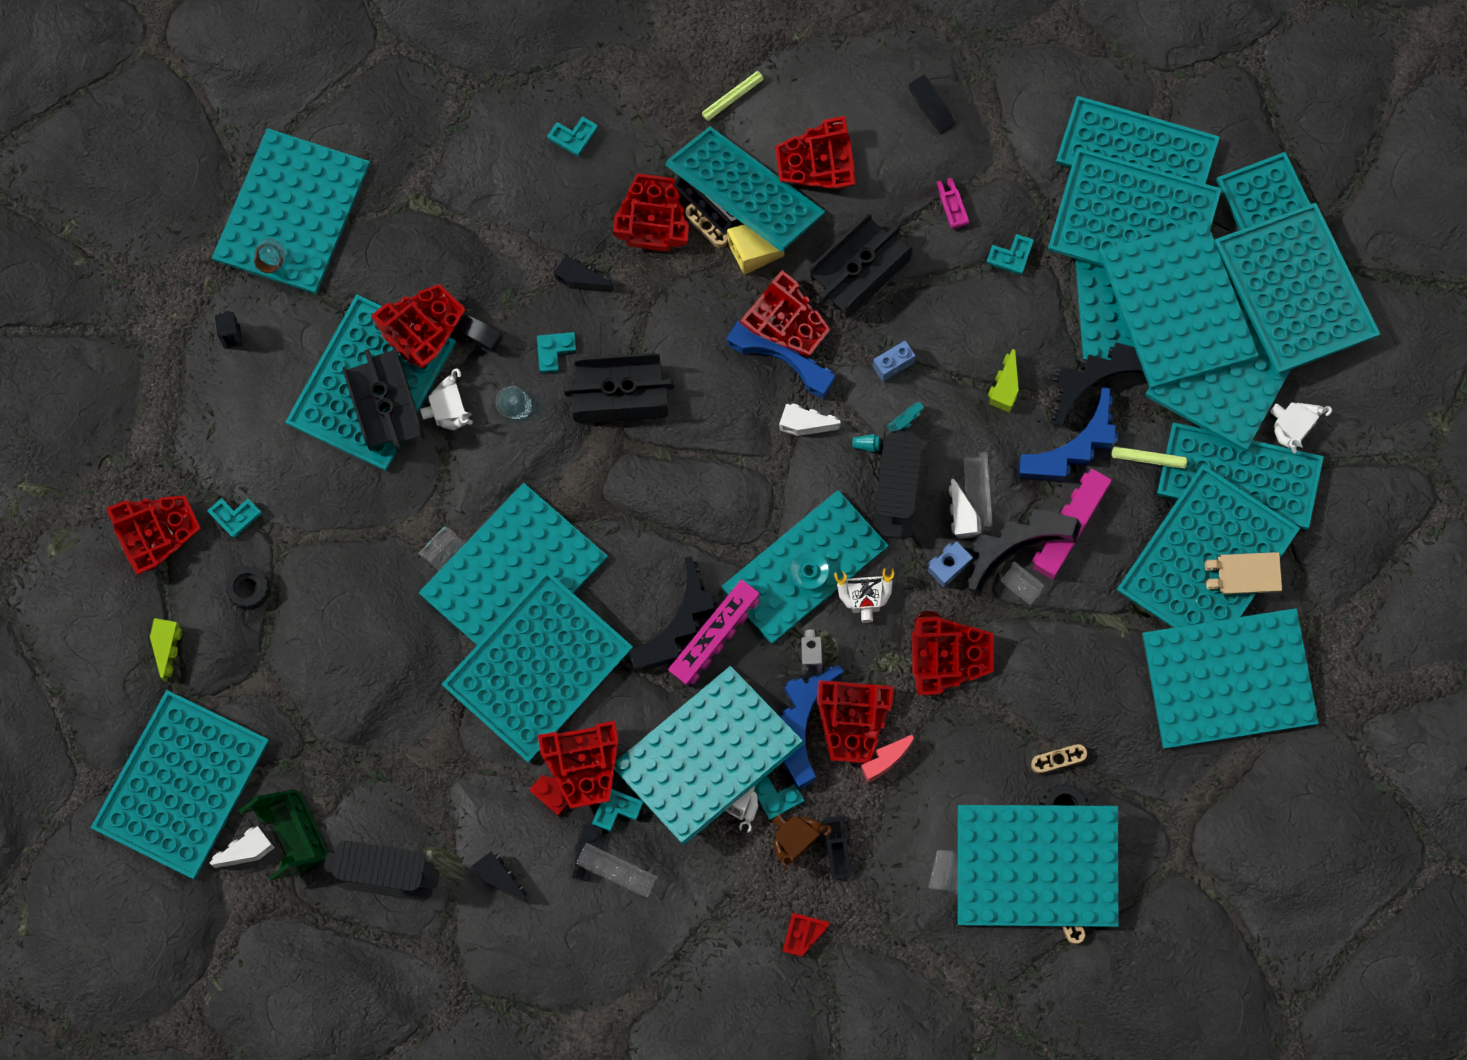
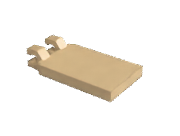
M1279 552L1220 555L1218 560H1206L1205 571L1219 570V579H1208L1206 581V590L1220 589V592L1223 594L1282 591Z

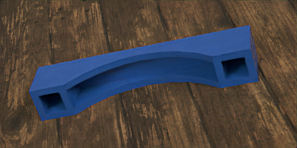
M737 321L726 338L727 346L741 354L762 353L783 360L799 374L807 391L824 400L835 382V375H833L834 373L830 369H823L810 358L805 359L796 351L789 350L782 345L753 334L740 321Z

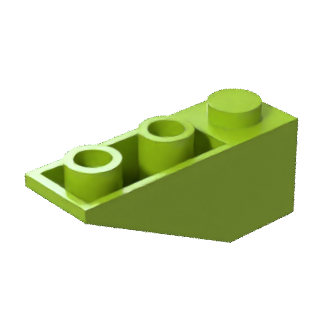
M1012 349L1010 355L1006 354L1003 361L1004 369L1003 371H998L995 378L998 382L995 387H991L988 393L990 405L1009 413L1019 391L1014 349Z
M154 618L150 639L160 677L164 682H167L168 677L172 676V660L177 656L178 649L176 644L177 640L181 639L182 629H180L181 627L177 622Z

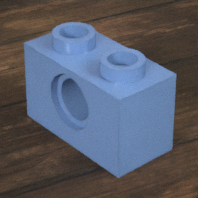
M903 341L873 359V368L884 382L914 364L916 355L907 342Z
M957 541L953 545L951 543L943 549V554L939 558L935 556L928 563L930 565L928 572L943 588L972 563L973 557ZM951 560L954 565L948 567L944 564V561Z

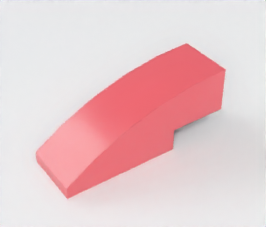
M913 735L876 750L877 759L861 765V770L867 783L882 776L901 760L913 743Z

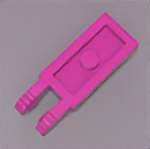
M947 179L950 188L948 192H945L941 181L936 182L951 230L969 225L968 216L953 179Z

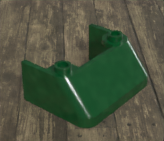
M292 789L259 795L238 810L240 814L254 811L260 822L264 824L272 823L287 857L280 860V869L269 876L270 881L293 876L326 859L328 850L304 797L299 791Z

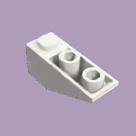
M786 404L779 423L780 431L796 436L839 430L841 427V421L837 417L820 415L816 410L810 409L808 411L802 409L797 404Z
M951 479L949 494L952 497L953 504H950L951 515H954V522L951 523L952 533L959 539L978 537L979 534H982L981 519L959 484L954 479Z
M258 826L256 828L252 827L244 833L245 836L231 842L227 850L215 854L212 857L213 860L209 863L214 868L260 860L273 850L274 846Z

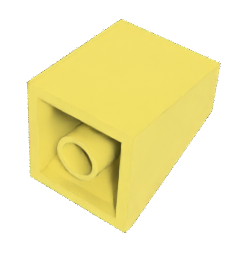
M746 225L727 230L728 245L744 275L784 257V251H779Z

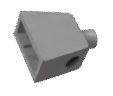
M806 630L805 637L801 638L803 679L822 675L821 637H817L816 630Z

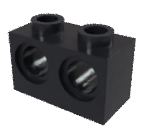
M222 311L215 315L217 336L224 349L242 346L241 328L234 312Z

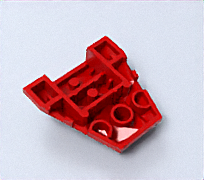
M845 116L826 119L814 129L809 128L801 136H794L775 146L779 180L782 183L833 189L856 186L852 145Z
M637 173L626 198L623 199L619 211L615 214L613 235L620 240H625L629 247L658 251H669L671 246L680 247L687 244L689 225L683 215L684 209L679 202L678 190L673 186L675 183L674 178Z
M781 270L766 291L740 320V323L755 335L809 357L830 331V328L818 311L812 309L809 304V298L802 295L798 289L800 287L799 284Z
M438 284L419 291L418 295L410 298L406 296L394 304L390 302L383 305L371 315V318L381 330L382 337L392 347L395 346L397 352L409 364L414 363L416 366L424 368L438 356L464 314L465 308L443 286Z
M185 495L161 497L160 500L151 501L149 499H142L139 502H130L128 500L106 508L114 532L136 575L156 568L201 530Z
M936 616L917 618L915 630L912 632V673L915 677L918 695L940 694L943 690L952 686L957 687L960 683L969 679L972 681L994 672V633Z
M818 680L817 702L831 760L860 763L871 761L878 743V735L885 725V717L892 708L894 686Z
M615 721L596 724V727L560 734L551 732L538 735L541 755L571 809L610 802L619 741Z

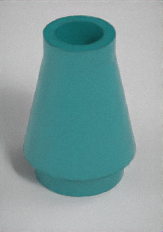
M876 434L853 437L852 446L853 448L875 453V451H880L881 437L876 436Z

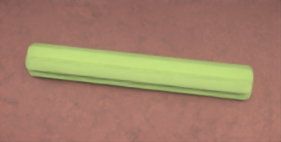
M756 71L702 112L703 117L707 121L712 119L763 81L762 74Z
M1113 447L1112 450L1113 458L1178 468H1186L1187 466L1186 457L1121 447Z

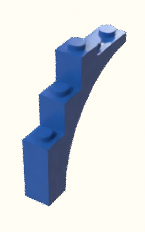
M1102 388L1099 405L1093 419L1087 428L1074 440L1053 451L1040 454H1021L1019 478L1065 482L1066 476L1070 475L1069 464L1089 465L1090 459H1094V448L1113 449L1114 443H1118V432H1115V425H1111L1112 413H1108L1109 406L1112 407L1113 395H1109L1110 389Z
M840 665L836 667L830 666L824 670V674L821 676L815 675L808 679L807 684H805L802 678L798 680L796 678L792 679L786 684L785 693L793 704L794 709H786L781 713L782 716L780 718L803 740L804 745L782 763L798 790L816 781V776L811 768L806 752L805 734L809 716L817 702L818 680L837 681L843 676V670Z

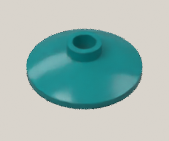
M815 552L799 554L794 558L790 566L792 580L803 589H816L825 583L829 574L826 560ZM812 570L813 574L807 575L806 571Z

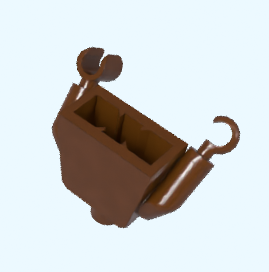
M780 813L772 820L779 828L774 834L773 845L775 855L782 862L785 870H789L787 865L793 863L795 866L794 861L820 838L819 833L828 830L824 834L828 836L832 828L829 825L825 826L815 819L804 816L797 817L794 815L787 821Z

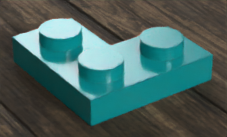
M583 116L573 131L557 122L547 135V139L579 157L598 130V125Z
M1016 234L1011 250L992 245L986 264L1022 275L1034 240Z
M575 333L537 336L540 373L559 372L558 354L576 352Z
M920 402L914 403L886 427L890 432L906 430L912 425L910 422L921 415L920 411L924 407Z
M222 498L207 510L233 539L262 514L249 499L242 503L235 511Z
M767 776L755 785L754 792L757 794V799L770 821L780 813L784 814L804 803V799L795 784L777 793Z
M611 789L610 802L600 803L592 825L611 832L618 814L637 821L644 802Z

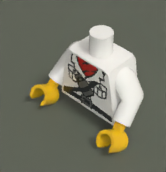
M884 568L883 576L851 579H847L844 571L843 577L839 579L835 572L834 577L838 582L837 587L840 599L847 608L852 609L853 613H861L862 622H872L873 612L880 611V607L887 603L892 592L891 579L894 577V569H892L891 575H886Z

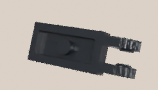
M583 825L575 858L573 879H577L580 866L583 865L587 866L584 881L589 882L592 868L595 866L603 828Z

